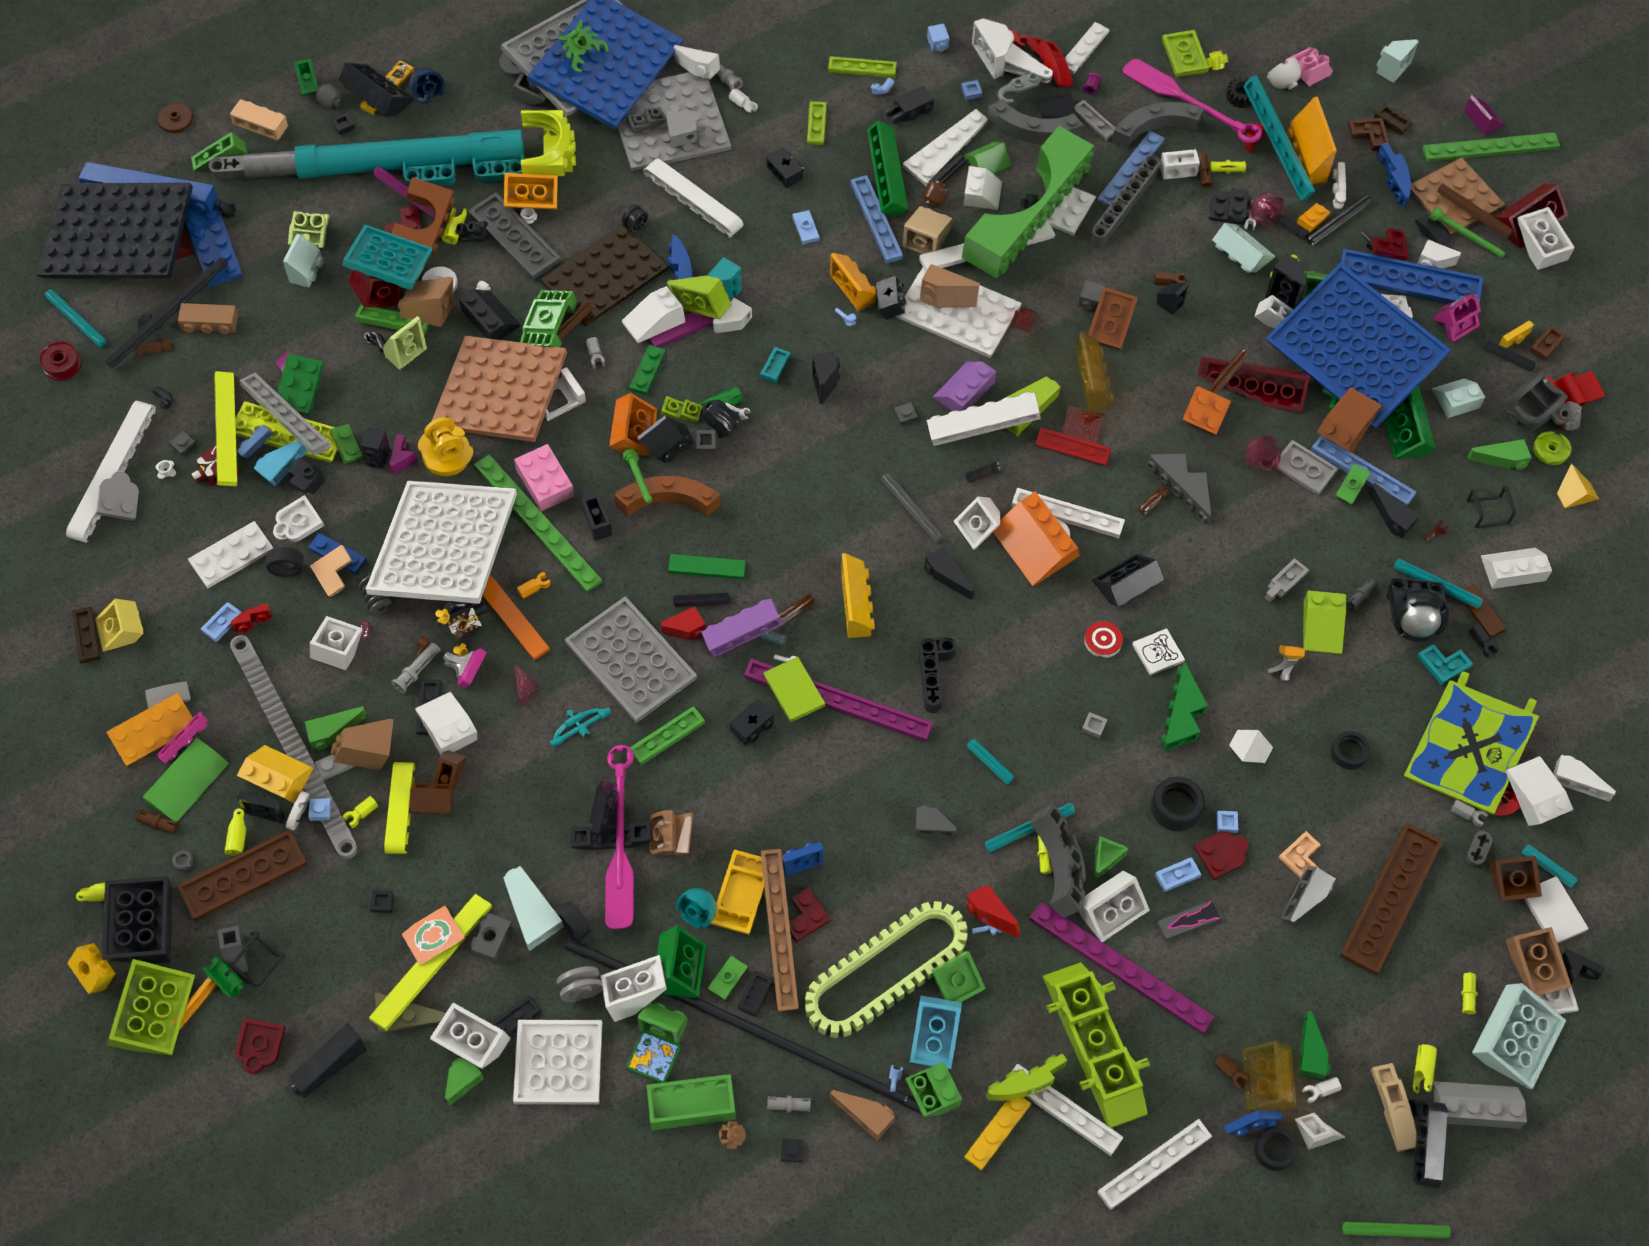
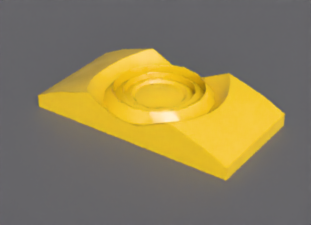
M738 850L733 851L716 903L717 913L714 920L710 923L711 925L750 935L765 890L762 859L760 856Z

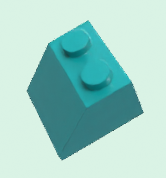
M723 257L707 276L716 277L722 281L730 300L734 295H739L742 290L741 267Z

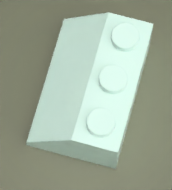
M1224 223L1212 239L1219 250L1226 251L1229 254L1228 257L1234 262L1238 261L1242 264L1241 268L1248 273L1259 271L1276 257L1236 224Z

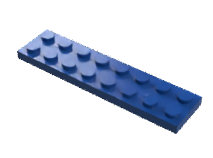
M1343 249L1340 263L1372 288L1444 303H1452L1462 296L1472 293L1473 296L1477 295L1480 304L1483 277Z

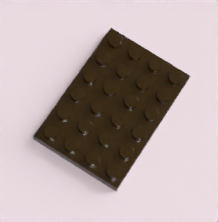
M622 223L541 279V283L551 291H573L577 300L575 311L589 300L594 305V309L581 320L587 326L667 271L668 266Z

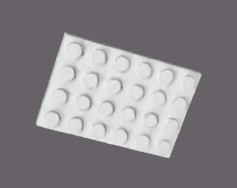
M922 268L905 295L907 303L905 305V313L896 316V318L991 358L1020 309L1021 303L980 286L976 307H934L920 301L922 278L926 273L924 268Z

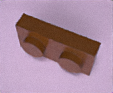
M1551 325L1531 347L1530 352L1545 361L1565 339L1566 334Z

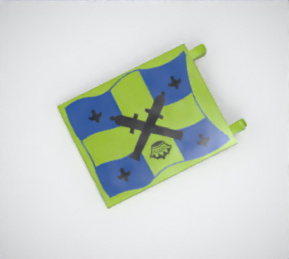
M1463 671L1457 683L1449 681L1404 777L1494 815L1509 783L1505 770L1517 766L1538 721L1539 716L1532 713L1537 701L1530 698L1523 710L1468 688L1465 685L1468 682L1469 673Z

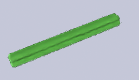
M1344 1222L1342 1225V1231L1345 1235L1449 1238L1451 1236V1229L1448 1225Z

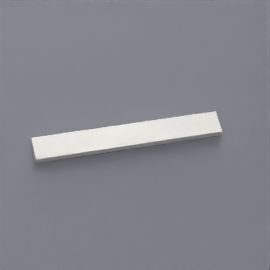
M1048 221L1045 222L1041 229H1037L1035 237L1032 240L1029 239L1027 245L1055 237V233ZM964 244L922 254L919 257L925 271L928 270L930 264L944 268L967 262L962 258Z

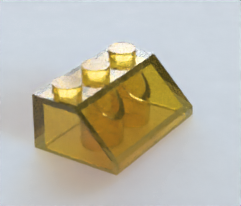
M1276 1040L1242 1049L1244 1072L1250 1076L1248 1081L1244 1079L1246 1110L1284 1111L1296 1108L1292 1047Z

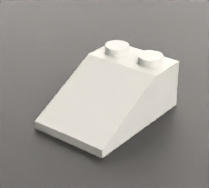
M1549 207L1518 217L1517 220L1529 257L1537 270L1569 259L1575 247Z
M666 286L650 293L622 320V323L635 341L640 343L685 323L682 305Z
M451 692L415 708L441 756L447 751L455 752L477 740V730Z
M1540 756L1505 770L1528 826L1544 823L1573 810L1565 789Z
M660 955L601 975L606 1008L614 1022L635 1015L667 989Z

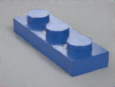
M319 533L308 548L310 551L324 557L341 544ZM345 547L353 562L345 566L344 569L357 574L367 559Z

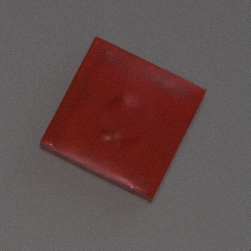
M1069 406L1062 434L1097 444L1104 414Z

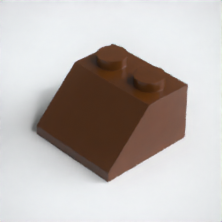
M1536 856L1489 861L1493 884L1500 901L1542 897Z

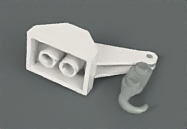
M980 19L974 22L972 44L993 78L996 79L1003 76L1005 71L1021 75V77L1011 80L1009 84L998 91V98L1000 100L1003 99L1006 103H1011L1013 99H1006L1003 94L1007 92L1019 93L1038 86L1040 81L1048 83L1052 80L1053 72L1051 69L1013 44L1014 35L1006 25L987 19Z

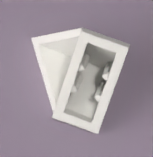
M1237 730L1229 745L1242 761L1264 764L1273 749L1272 745L1259 730Z
M1315 1113L1295 1119L1308 1150L1345 1138V1136L1325 1124Z

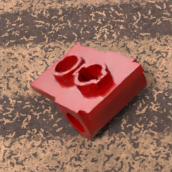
M1593 371L1576 377L1575 372L1562 376L1553 384L1568 396L1564 401L1565 403L1574 402L1583 407L1589 402L1605 397Z

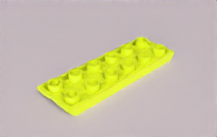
M244 401L235 418L237 436L249 439L254 435L255 429L265 425L271 428L274 434L264 444L281 448L298 441L265 408ZM305 419L330 444V448L314 456L308 450L305 456L331 463L338 450L330 433L331 429L335 427Z

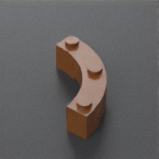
M657 476L644 479L652 498L651 503L644 501L637 482L624 487L614 494L615 505L627 516L649 504L657 502L684 503L699 510L707 517L721 506L720 494L698 481L678 476Z

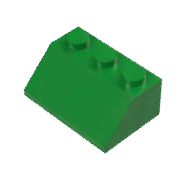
M678 925L660 933L657 956L660 955L667 988L663 993L671 996L697 998L700 992L706 944Z

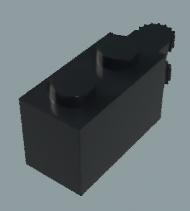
M923 85L894 98V105L886 109L885 114L888 117L893 116L891 118L893 124L901 121H913L919 115L928 114L933 110L934 98Z
M590 487L583 488L581 491L583 496L581 499L582 511L594 541L611 536V523L599 493L594 495Z

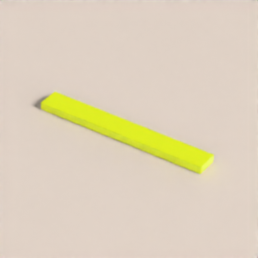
M215 371L217 485L237 486L234 373Z
M475 894L454 918L465 938L421 965L416 962L369 1017L370 1021L384 1031H387L489 912L492 905Z

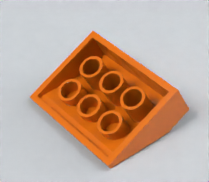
M1036 491L1012 508L1000 520V525L993 531L996 538L1032 586L1037 585L1080 556L1076 544Z

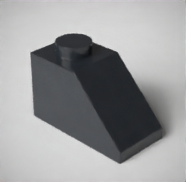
M1169 283L1157 293L1158 299L1156 304L1174 315L1185 303L1189 284Z

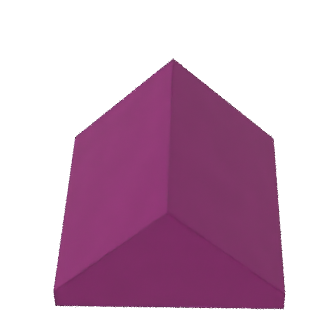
M1474 95L1469 97L1464 112L1484 135L1505 125L1484 100Z

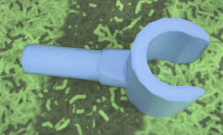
M835 309V312L844 319L847 326L856 324V316L853 313L847 316L840 309Z
M989 925L972 929L973 934L990 930L992 935H996V932L1001 933L1002 931Z
M891 1065L889 1078L892 1081L891 1092H895L897 1081H900L902 1078L903 1067L900 1070H896L893 1068L894 1065Z

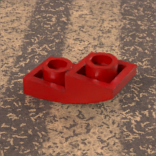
M268 603L253 607L231 620L234 632L246 633L249 629H254L253 622L261 623L272 618Z

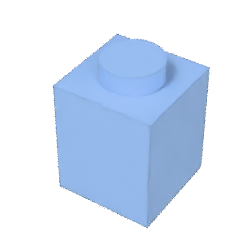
M945 25L929 26L927 38L932 52H943L949 49V36Z

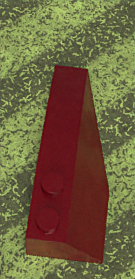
M1201 357L1198 376L1214 382L1231 361ZM1243 363L1224 387L1240 393L1249 399L1261 401V404L1265 406L1302 412L1310 375L1276 367Z

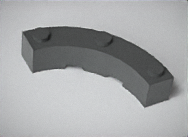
M1003 99L988 107V120L999 130L1021 141L1044 144L1058 126L1078 137L1082 136L1083 124L1074 113L1056 119L1035 118L1016 111Z
M1162 102L1144 106L1130 113L1117 125L1112 142L1128 148L1142 133L1168 126L1195 132L1202 121L1204 108L1180 102Z
M1051 803L1036 812L1030 825L1040 836L1051 859L1054 872V893L1050 905L1062 918H1065L1081 909L1085 897L1083 882L1086 881V873L1078 841L1074 834H1070L1066 826L1067 820L1054 803Z

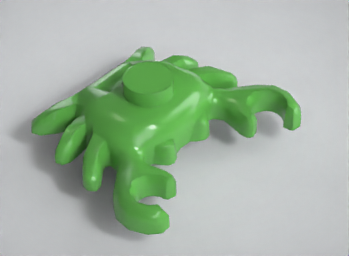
M582 20L578 22L576 28L571 33L558 37L559 41L566 42L562 46V50L568 49L566 53L567 59H570L572 55V69L577 73L582 72L581 69L577 68V63L580 65L584 64L579 55L583 56L585 51L591 50V45L596 52L600 51V45L603 47L604 52L608 51V45L605 41L592 39L598 37L596 33H586L591 27L581 29Z

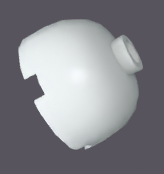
M1296 57L1287 59L1289 63H1280L1268 73L1266 77L1275 88H1288L1290 90L1297 85V81L1301 76V66Z

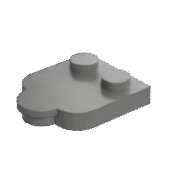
M116 472L112 475L111 479L108 478L102 481L98 492L97 515L125 520L136 519L139 490L134 483L130 482V478L126 473Z

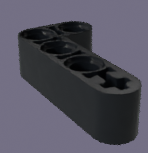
M950 637L925 638L920 642L919 662L923 703L925 710L929 713H937L941 709L942 690L939 661L951 660L955 656L956 642ZM924 649H931L932 651L927 652ZM926 666H932L933 668L928 669ZM933 683L935 684V686H929L927 684ZM933 695H934V703H932V700H931V696H933Z
M1411 1099L1408 1102L1413 1119H1417L1413 1179L1417 1185L1439 1187L1443 1180L1447 1106L1440 1102Z

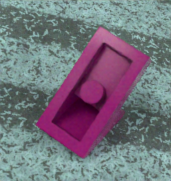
M397 434L389 464L391 474H397L417 462L415 452L408 451L409 444L406 442L405 435Z

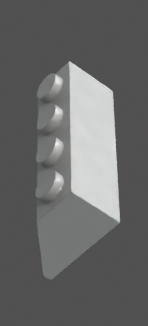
M1433 1082L1434 1102L1444 1103L1447 1106V1124L1521 1129L1527 1122L1525 1100L1518 1087Z

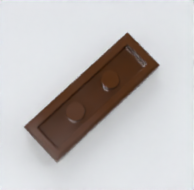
M1472 584L1463 588L1483 599L1479 609L1467 603L1464 604L1478 624L1482 625L1489 637L1491 638L1504 632L1506 627L1477 586Z

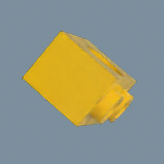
M95 943L77 947L67 963L88 994L105 990L116 974L106 960H102V953Z

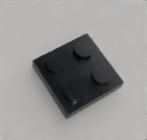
M247 791V793L239 792L237 800L244 814L282 824L285 816L275 798L269 796L266 798L260 797L251 791Z

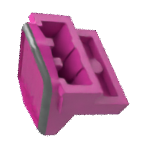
M1472 293L1466 294L1456 301L1444 305L1434 313V321L1444 323L1448 339L1451 342L1458 340L1480 326L1477 313L1481 309L1477 295L1473 296Z

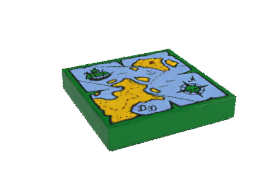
M643 1030L627 1063L626 1070L655 1082L665 1083L681 1050V1045Z

